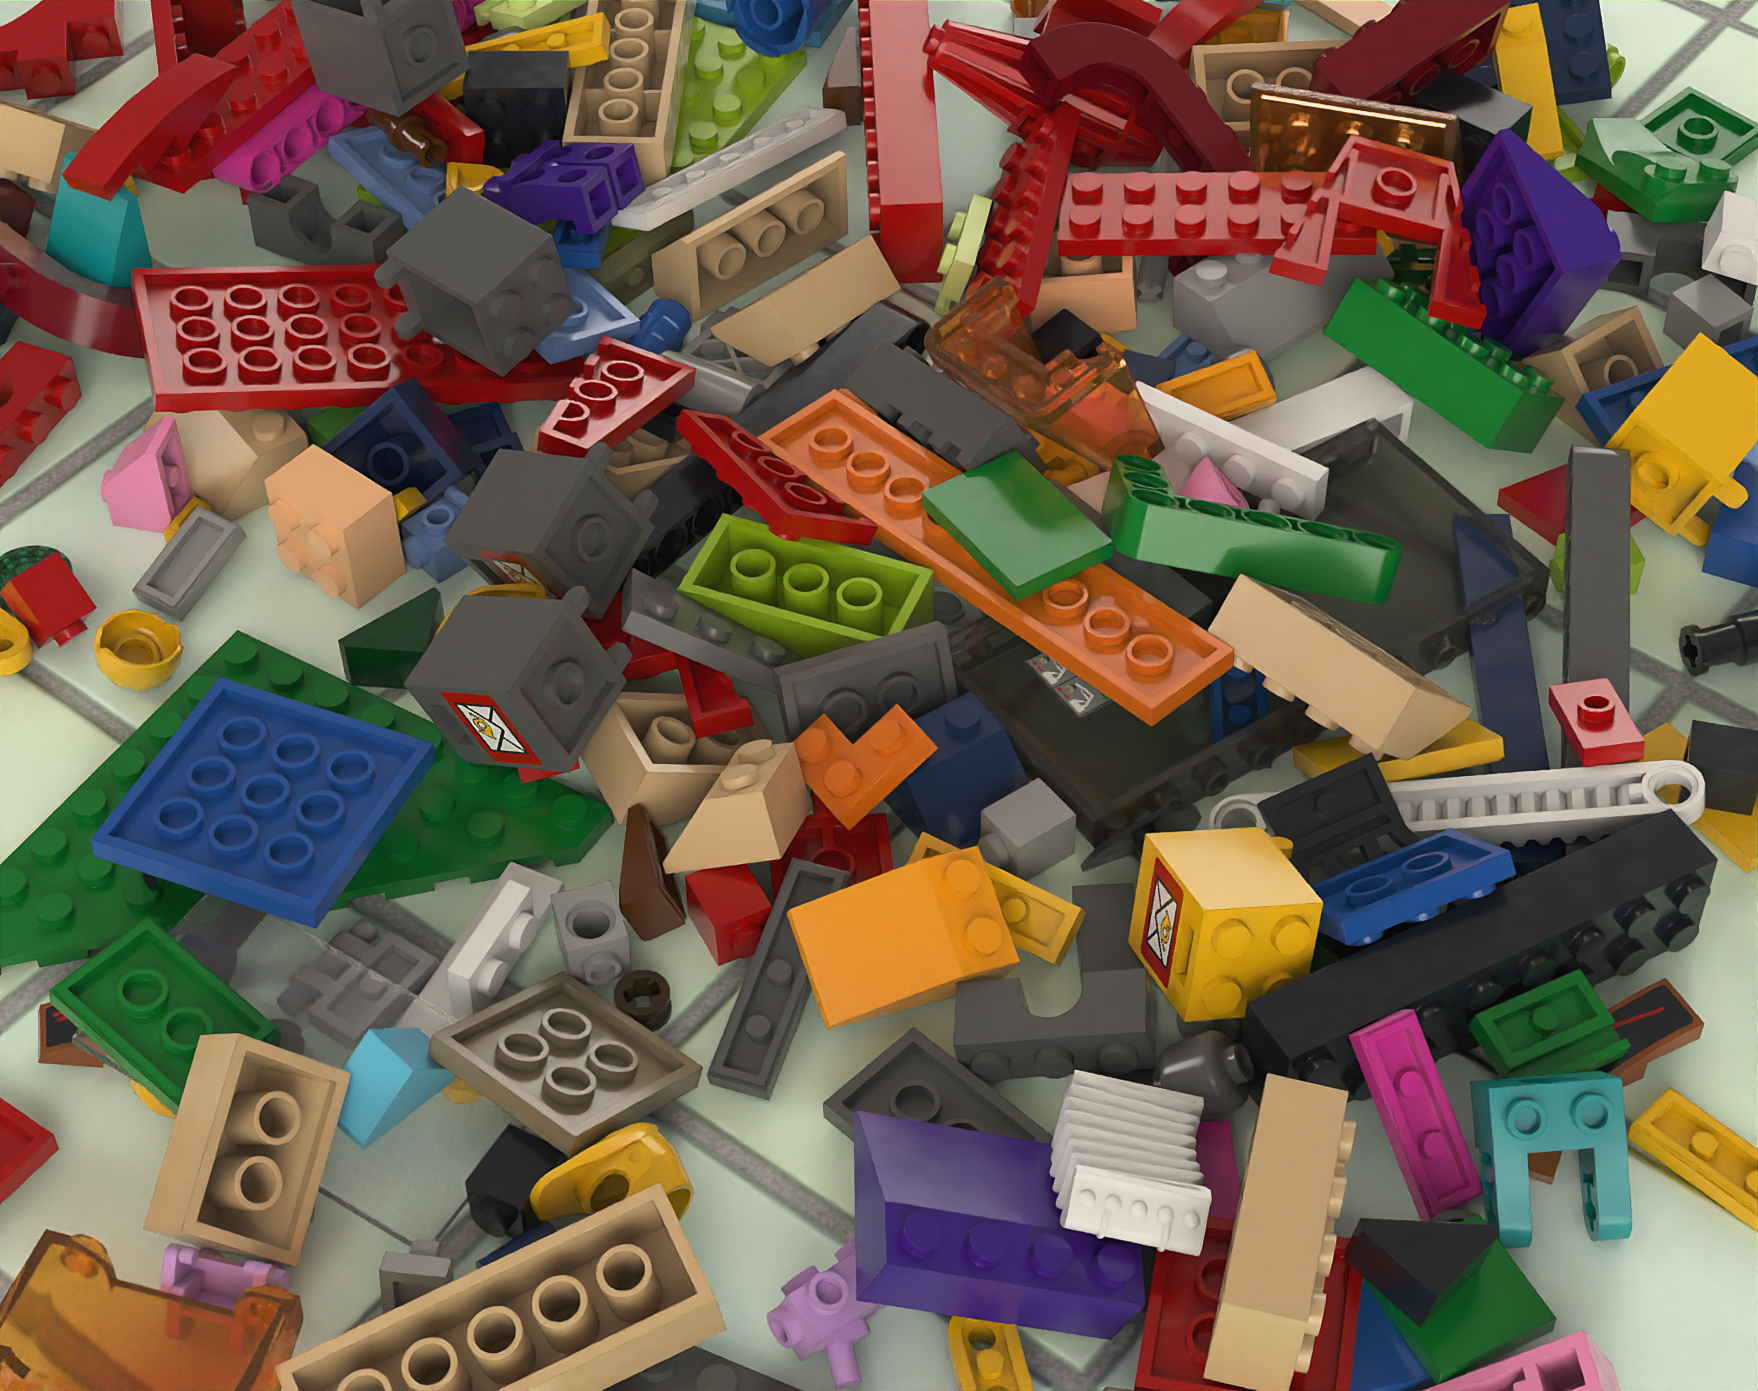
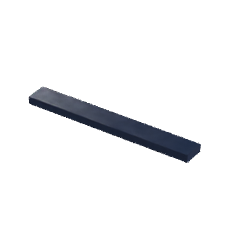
M1453 514L1451 530L1478 722L1483 727L1503 737L1505 758H1501L1500 761L1484 764L1486 775L1550 770L1510 514ZM1560 837L1553 838L1548 845H1540L1535 839L1528 840L1523 847H1515L1510 841L1503 842L1499 846L1510 851L1516 875L1529 874L1564 857Z

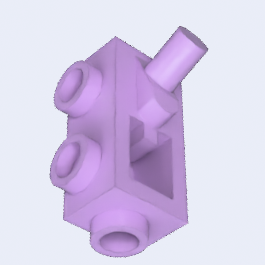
M855 1238L842 1246L834 1254L839 1262L826 1271L819 1272L813 1265L789 1280L781 1288L786 1297L778 1307L768 1312L766 1316L768 1326L776 1340L787 1349L792 1348L801 1362L818 1351H827L836 1389L853 1387L862 1382L854 1345L871 1333L866 1319L887 1306L856 1301Z

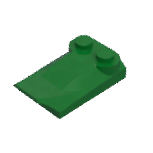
M1592 118L1587 123L1586 135L1577 152L1574 164L1650 222H1709L1724 191L1735 193L1739 177L1731 171L1732 166L1725 161L1704 158L1701 159L1699 164L1685 155L1672 152L1635 118Z

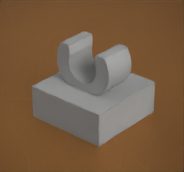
M414 1239L409 1254L385 1252L379 1268L383 1314L454 1281L452 1258L439 1257L442 1249L441 1242Z

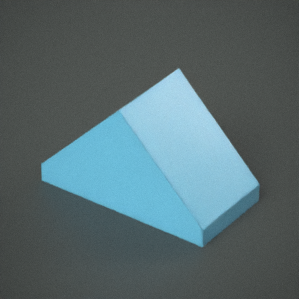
M418 1027L369 1029L342 1068V1070L351 1073L337 1126L362 1150L369 1147L457 1078L452 1072L428 1056L431 1039Z

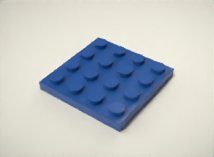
M219 677L91 838L94 857L317 929L434 763V743Z

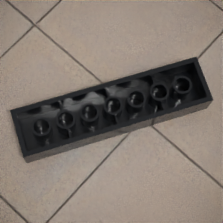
M1670 808L1502 885L1488 895L1465 902L1248 1002L1246 1005L1242 1045L1248 1050L1255 1069L1254 1078L1249 1081L1250 1097L1259 1107L1267 1073L1348 1091L1347 1103L1355 1099L1357 1101L1368 1100L1372 1098V1095L1348 1036L1402 1009H1414L1436 1064L1439 1059L1462 1048L1464 1050H1472L1480 1046L1468 1025L1473 1017L1482 1011L1578 969H1581L1591 986L1594 987L1618 974L1620 976L1630 975L1637 971L1647 960L1668 950L1670 952H1678L1686 948L1695 940L1699 933V925L1706 900L1711 892L1710 886L1718 862L1717 857Z

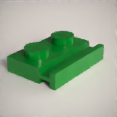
M1581 969L1476 1014L1468 1025L1501 1079L1591 1072L1622 1058L1631 1047L1627 1038L1621 1040L1613 1028L1615 1020Z

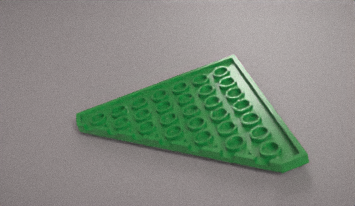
M237 630L0 864V975L1 967L37 960L38 966L41 968L90 958L89 950L109 946L148 916L177 940L176 933L213 927L231 905L232 901L158 877L159 890L151 891L143 880L142 872L94 857L91 838L219 677L434 743V763L329 911L349 908L348 900L380 893H385L386 900L435 891L434 883L470 876L471 884L498 879L510 862L525 866L554 860L555 867L580 863L614 823L613 813L608 805L549 777L522 784L517 767L465 763L433 722Z

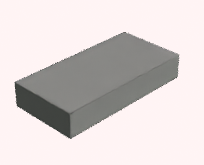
M197 505L132 589L133 593L139 601L182 622L247 537L240 525Z

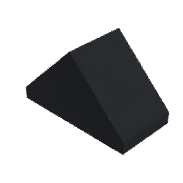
M1360 1218L1345 1248L1346 1262L1421 1328L1481 1268L1498 1238L1497 1224Z

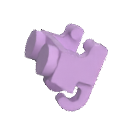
M170 1243L165 1248L163 1255L160 1298L169 1300L168 1337L182 1342L187 1341L195 1328V1319L232 1327V1352L244 1356L251 1355L259 1339L258 1333L250 1332L251 1326L255 1320H257V1325L269 1328L272 1326L284 1307V1297L290 1289L291 1282L288 1272L276 1262L260 1263L251 1260L244 1262L226 1258L212 1248H201L198 1250L197 1248Z

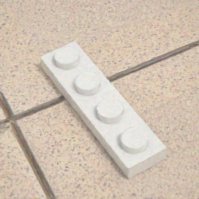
M1137 381L1126 392L1124 434L1194 467L1208 456L1236 487L1262 499L1275 500L1282 509L1307 520L1314 521L1324 510L1329 468L1140 381Z

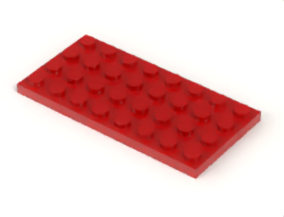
M382 264L131 269L132 294L155 412L185 414L191 411L212 410L242 412L247 409L282 408L285 410H298L308 407H339L348 409L356 406H371L392 387L414 377L435 403L459 405L468 402L513 403L516 401L532 400L559 402V400L567 398L568 387L575 377L580 378L583 374L584 361L581 355L568 361L550 364L533 349L524 360L520 361L502 377L424 330H421L411 339L402 340L398 338L394 324L408 311L398 283L387 289L380 288L377 285L374 273Z

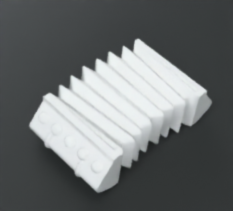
M1074 1070L1073 1076L1063 1093L1060 1116L1051 1143L1053 1151L1050 1157L1052 1165L1049 1173L1050 1176L1055 1178L1053 1191L1059 1193L1055 1203L1056 1207L1063 1209L1060 1217L1061 1226L1063 1228L1096 1234V1237L1099 1239L1105 1236L1157 1247L1159 1252H1163L1166 1249L1199 1256L1203 1246L1208 1213L1212 1201L1211 1190L1202 1186L1205 1177L1204 1174L1199 1172L1201 1166L1195 1162L1197 1153L1194 1151L1197 1143L1195 1136L1204 1107L1203 1097Z

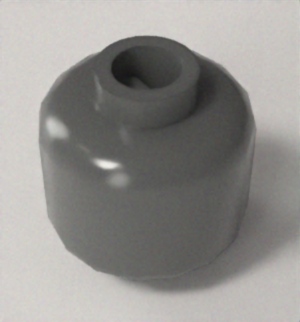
M1206 1030L1167 1046L1160 1055L1158 1067L1154 1070L1153 1082L1154 1087L1203 1097L1204 1107L1200 1122H1207L1243 1107L1249 1097V1081L1254 1078L1255 1069L1252 1058L1244 1045L1241 1043L1234 1044L1221 1031Z

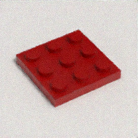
M1208 1215L1203 1246L1199 1256L1166 1249L1163 1252L1157 1250L1134 1390L1256 1391L1203 1378L1234 1219ZM1337 1236L1329 1276L1325 1277L1323 1293L1327 1294L1320 1331L1318 1337L1315 1336L1307 1374L1294 1371L1289 1391H1350L1363 1278L1361 1274L1346 1262L1345 1248L1350 1238Z

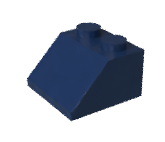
M415 377L392 387L321 447L327 453L390 491L393 496L409 487H416L428 502L412 516L431 506L445 495L444 490L452 484L456 486L483 464L482 460Z
M968 692L914 720L938 749L883 799L918 840L922 832H925L960 850L971 848L978 844L981 838V810L1029 783L1003 725L971 692Z

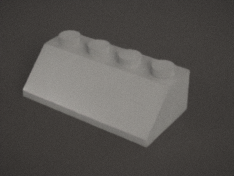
M1378 242L1376 255H1330L1327 273L1321 287L1269 273L1274 255L1238 253V255L1208 256L1173 278V327L1182 333L1185 332L1192 340L1197 341L1216 356L1230 347L1240 344L1255 350L1265 363H1268L1327 325L1355 278L1377 282L1380 276L1392 280L1395 273Z

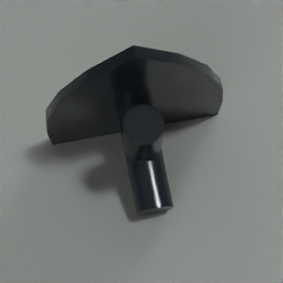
M1167 805L1110 837L1094 849L1080 867L1084 872L1138 852L1142 858L1146 833L1193 831L1198 826L1202 816L1194 805Z

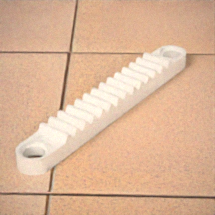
M1678 760L1386 783L1406 826L1421 840L1452 828L1496 846L1510 841L1515 847H1523L1528 840L1535 839L1540 845H1548L1553 838L1559 837L1567 844L1573 843L1578 836H1586L1591 842L1598 841L1603 834L1614 835L1670 808L1689 826L1699 819L1705 808V782L1702 774L1693 765ZM1669 784L1682 785L1691 792L1690 797L1686 801L1676 805L1660 801L1655 794L1660 788ZM1283 791L1238 794L1226 797L1218 802L1210 812L1208 820L1210 830L1225 829L1227 824L1234 819L1248 818L1256 823V827H1262L1267 835L1271 837L1257 807V803ZM1387 834L1377 838L1382 851L1391 853L1401 849ZM1359 847L1339 855V857L1343 860H1350L1355 853L1361 852Z

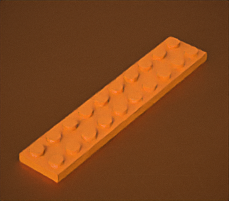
M833 389L757 437L773 449L770 457L782 460L790 465H795L808 475L804 485L821 494L822 492H831L844 501L846 504L842 513L845 516L853 519L866 517L877 525L878 528L874 538L912 564L933 569L934 579L1151 727L1234 666V649L1101 562L1017 602L922 508L921 492L961 475L963 472L836 389Z

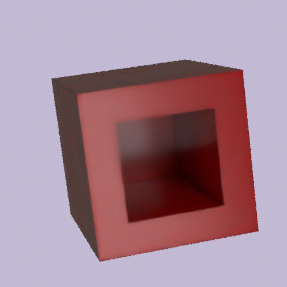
M58 551L11 579L0 592L1 597L15 617L27 628L30 638L38 649H41L53 640L61 648L81 636L89 629L84 621L97 608Z
M747 864L701 869L686 875L685 887L688 915L716 964L721 966L739 958L743 959L754 956L771 913L772 905Z

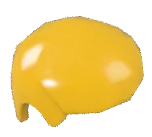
M130 609L112 614L97 628L94 642V654L100 671L115 685L138 691L159 687L168 681L179 666L184 646L181 645L178 625L166 624L156 614L138 609Z

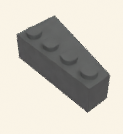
M884 339L842 386L843 389H848L874 409L886 423L963 473L1014 450H1017L1041 474L1048 469L1036 452L1040 443L1028 430L1016 423L1008 413L961 386L948 373L944 371L940 373L931 368L929 363L909 346L901 350Z

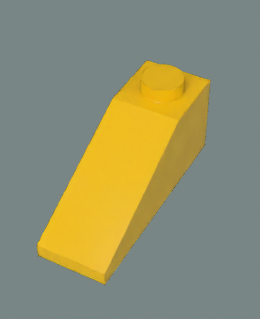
M1538 3L1511 7L1507 11L1492 55L1498 89L1506 95L1533 106L1527 144L1545 160L1564 157L1548 50Z

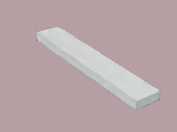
M807 106L645 188L646 190L622 211L618 210V214L611 219V223L614 226L650 231L847 129L845 112L837 109Z

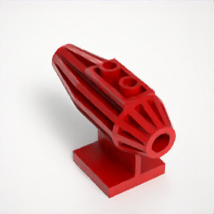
M1050 0L1038 15L1033 32L1042 35L1052 29L1068 24L1096 22L1120 26L1148 38L1158 26L1163 10L1143 0ZM949 19L943 23L942 27L935 24L932 26L922 49L923 53L929 55L927 66L934 69L1008 125L1007 132L1022 138L1024 141L1029 136L1034 123L1043 113L1047 112L1051 115L1066 100L1081 111L1069 163L1077 167L1088 168L1092 171H1096L1099 166L1151 167L1160 156L1163 145L1133 106L1116 94L1100 89H1083L1045 106L1017 69L1029 41L1032 40L1031 38L955 22Z

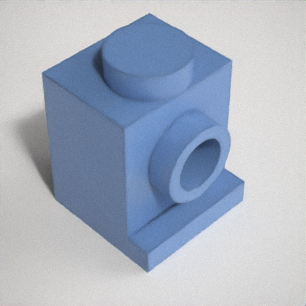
M453 484L444 490V498L400 523L403 536L401 545L406 561L416 570L423 569L439 584L469 566L443 541L469 499L468 496Z

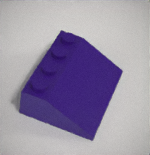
M1505 128L1497 132L1460 191L1464 207L1461 220L1463 228L1469 229L1472 244L1469 249L1471 265L1477 266L1481 285L1478 290L1480 304L1486 305L1487 308L1480 330H1476L1482 332L1481 341L1485 336L1496 340L1512 351V355L1509 358L1510 361L1521 362L1523 361L1522 359L1565 334L1621 260L1622 255L1620 253L1618 236L1612 228L1608 227L1601 209L1510 128Z
M857 1111L853 1116L856 1301L997 1323L1016 1324L1017 1326L1112 1340L1145 1306L1141 1244L1105 1236L1099 1239L1096 1237V1234L1063 1228L1061 1226L1060 1217L1063 1209L1056 1207L1055 1203L1059 1193L1053 1191L1055 1178L1050 1176L1049 1173L1052 1165L1050 1157L1053 1151L1051 1144Z

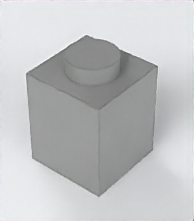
M1709 274L1690 284H1684L1671 293L1667 303L1668 309L1663 333L1684 350L1700 332L1716 345L1724 347L1747 339L1754 307L1712 274Z
M1037 778L981 810V838L978 841L980 853L985 862L1024 881H1028L1074 854L1076 814L1040 778Z

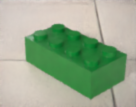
M1380 276L1377 282L1355 278L1323 334L1487 449L1532 454L1566 398L1551 389L1555 382L1551 377L1530 365H1526L1524 369L1520 368L1509 360L1512 355L1510 349L1486 336L1482 341L1468 332L1470 327L1427 316V302L1430 295L1419 287L1406 281L1399 285L1383 276Z

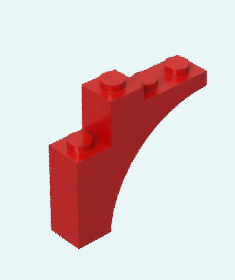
M41 0L23 15L1 26L0 91L25 89L27 100L76 95L77 60L124 56L123 0Z

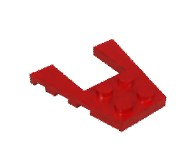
M1351 134L1328 170L1320 188L1315 190L1300 219L1297 218L1289 230L1285 242L1275 252L1269 273L1321 287L1328 269L1336 219L1339 218L1359 226H1368L1398 234L1407 239L1420 240L1437 245L1427 316L1480 330L1487 314L1486 305L1480 304L1478 290L1481 285L1477 266L1471 265L1469 249L1472 244L1469 229L1463 228L1461 214L1464 207L1454 163Z
M623 593L614 596L601 620L581 617L605 651L615 643L622 642L626 644L632 653L630 661L622 672L627 681L639 678L647 679L659 673L678 669L696 739L754 725L749 702L745 698L740 699L734 691L733 683L727 674L622 631ZM577 760L571 771L580 769L579 760ZM518 768L522 784L566 773Z

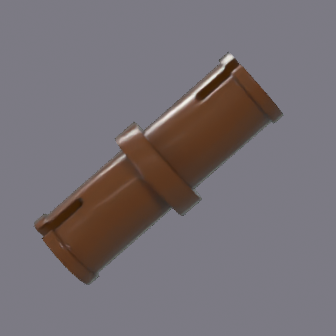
M370 107L368 108L367 118L369 122L386 133L389 143L400 152L410 153L422 166L428 169H433L434 165L427 157L438 166L446 159L448 153L446 143L427 130L425 121L416 113L408 111L397 117Z

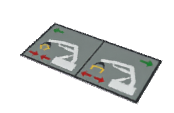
M1043 652L1024 661L1078 718L1113 701Z

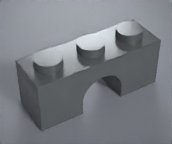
M285 174L280 178L281 182L268 192L257 193L253 191L246 197L255 246L307 265L383 264L389 259L386 250L405 235L402 214L360 199L338 220H335L326 211L321 202L318 184L290 174ZM269 182L261 190L270 188L272 182Z
M1608 210L1606 222L1608 227L1612 228L1618 236L1622 258L1599 289L1647 296L1650 280L1656 275L1679 273L1696 281L1712 274L1753 306L1757 285L1701 269L1704 233L1708 223L1695 221L1650 222L1640 214Z
M1136 968L1082 973V993L1078 1002L1069 1011L1054 1017H1039L1030 1013L1020 978L957 982L953 1047L958 1062L985 1083H999L1006 1079L1041 1076L1059 1079L1073 1074L1074 1070L1088 1073L1108 1072L1112 1074H1126L1133 1070L1155 1069L1156 1003L1147 969Z

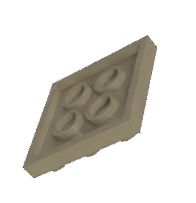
M564 971L432 1034L428 1051L429 1057L570 1158L591 1147L608 1134L629 1126L697 1088L703 1066Z

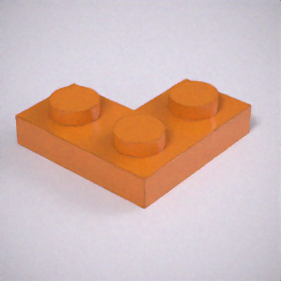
M898 704L854 744L848 740L824 713L793 741L805 783L848 830H851L938 749L934 742Z

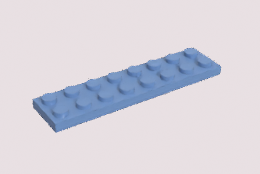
M375 126L329 136L328 154L386 209L402 214L403 225L408 230L414 227L445 199L446 162L443 161L438 166L427 157L433 162L434 168H425L410 153L400 152L389 143L387 134ZM563 268L576 310L534 349L550 364L568 361L571 358L597 351L598 342L603 335L622 342L629 341L639 333L641 321L584 269Z

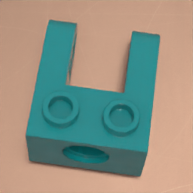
M1602 1071L1470 1081L1475 1148L1479 1149L1485 1221L1487 1224H1497V1239L1505 1249L1529 1247L1532 1242V1213L1527 1153L1578 1149L1583 1215L1590 1239L1595 1242L1628 1239L1632 1231V1207L1622 1077Z

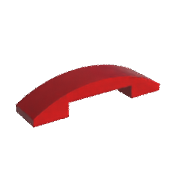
M1181 0L1159 22L1148 39L1163 48L1186 71L1189 69L1193 46L1205 45L1208 40L1265 0Z

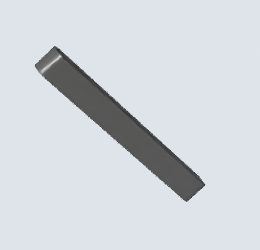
M1571 445L1567 464L1565 499L1562 684L1608 678L1629 713L1630 450ZM1561 727L1560 769L1583 767ZM1603 834L1598 841L1611 836V834ZM1578 836L1573 843L1566 844L1561 839L1563 855L1566 857L1598 841L1591 842L1586 836Z

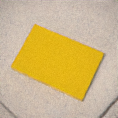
M1467 718L1408 761L1384 753L1381 760H1376L1386 783L1406 781L1500 761L1501 758H1505L1503 737ZM1353 734L1292 746L1294 767L1311 779L1365 754L1348 743Z

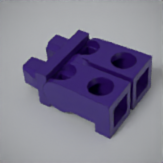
M546 140L530 154H520L511 161L510 170L503 176H493L483 185L486 199L533 225H540L547 219L574 221L577 234L593 235L618 214V210L622 211L646 190L633 143H570L561 148L559 140Z

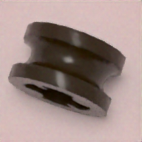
M636 970L627 973L616 984L614 988V1002L618 1009L652 1032L659 1030L667 1024L672 1015V1003L670 1000V986L662 975L651 970ZM649 996L651 1005L637 1007L635 998Z

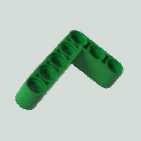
M1115 455L1101 508V513L1114 548L1128 557L1238 579L1241 573L1273 586L1367 604L1382 605L1388 603L1403 552V545L1400 542L1384 535L1176 495L1162 465L1137 455Z

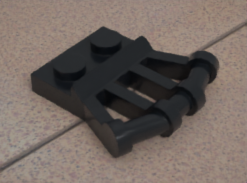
M1372 752L1257 803V807L1271 837H1284L1293 842L1292 856L1288 860L1309 885L1310 868L1319 864L1326 879L1344 872L1338 856L1359 847L1365 863L1384 856L1377 838L1386 834L1400 848L1421 841L1406 826Z

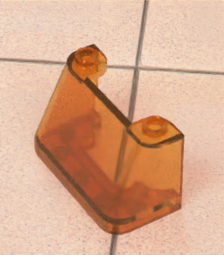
M997 275L936 322L924 337V346L931 360L938 368L1026 427L1111 473L1115 455L1130 454L1152 460L1166 449L1121 352L1108 343L1103 342L1096 347L1098 356L1089 359H1076L1074 353L1066 349L1045 365L1015 305L1019 299L1012 284Z
M46 1229L0 1303V1391H281L282 1387L274 1366L291 1359L304 1319L300 1296L291 1294L277 1285L264 1284L262 1286L245 1288L237 1298L234 1310L119 1280L116 1277L114 1266L108 1257L106 1248L98 1240L84 1234L71 1236Z

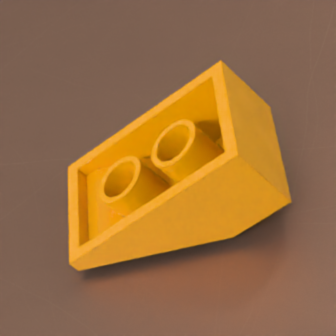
M978 846L918 860L794 907L787 912V917L826 1030L956 997L957 982L1004 979L1020 962Z

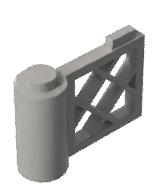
M732 306L725 312L716 310L701 324V334L680 353L666 350L661 354L663 357L696 368L694 387L675 402L694 411L728 416L732 420L802 363L794 366L791 359L788 358L773 367H769L751 356L737 358L735 352L741 351L715 338L710 330V327L740 310ZM724 354L726 359L708 361L701 357ZM768 370L770 373L764 381L744 374Z

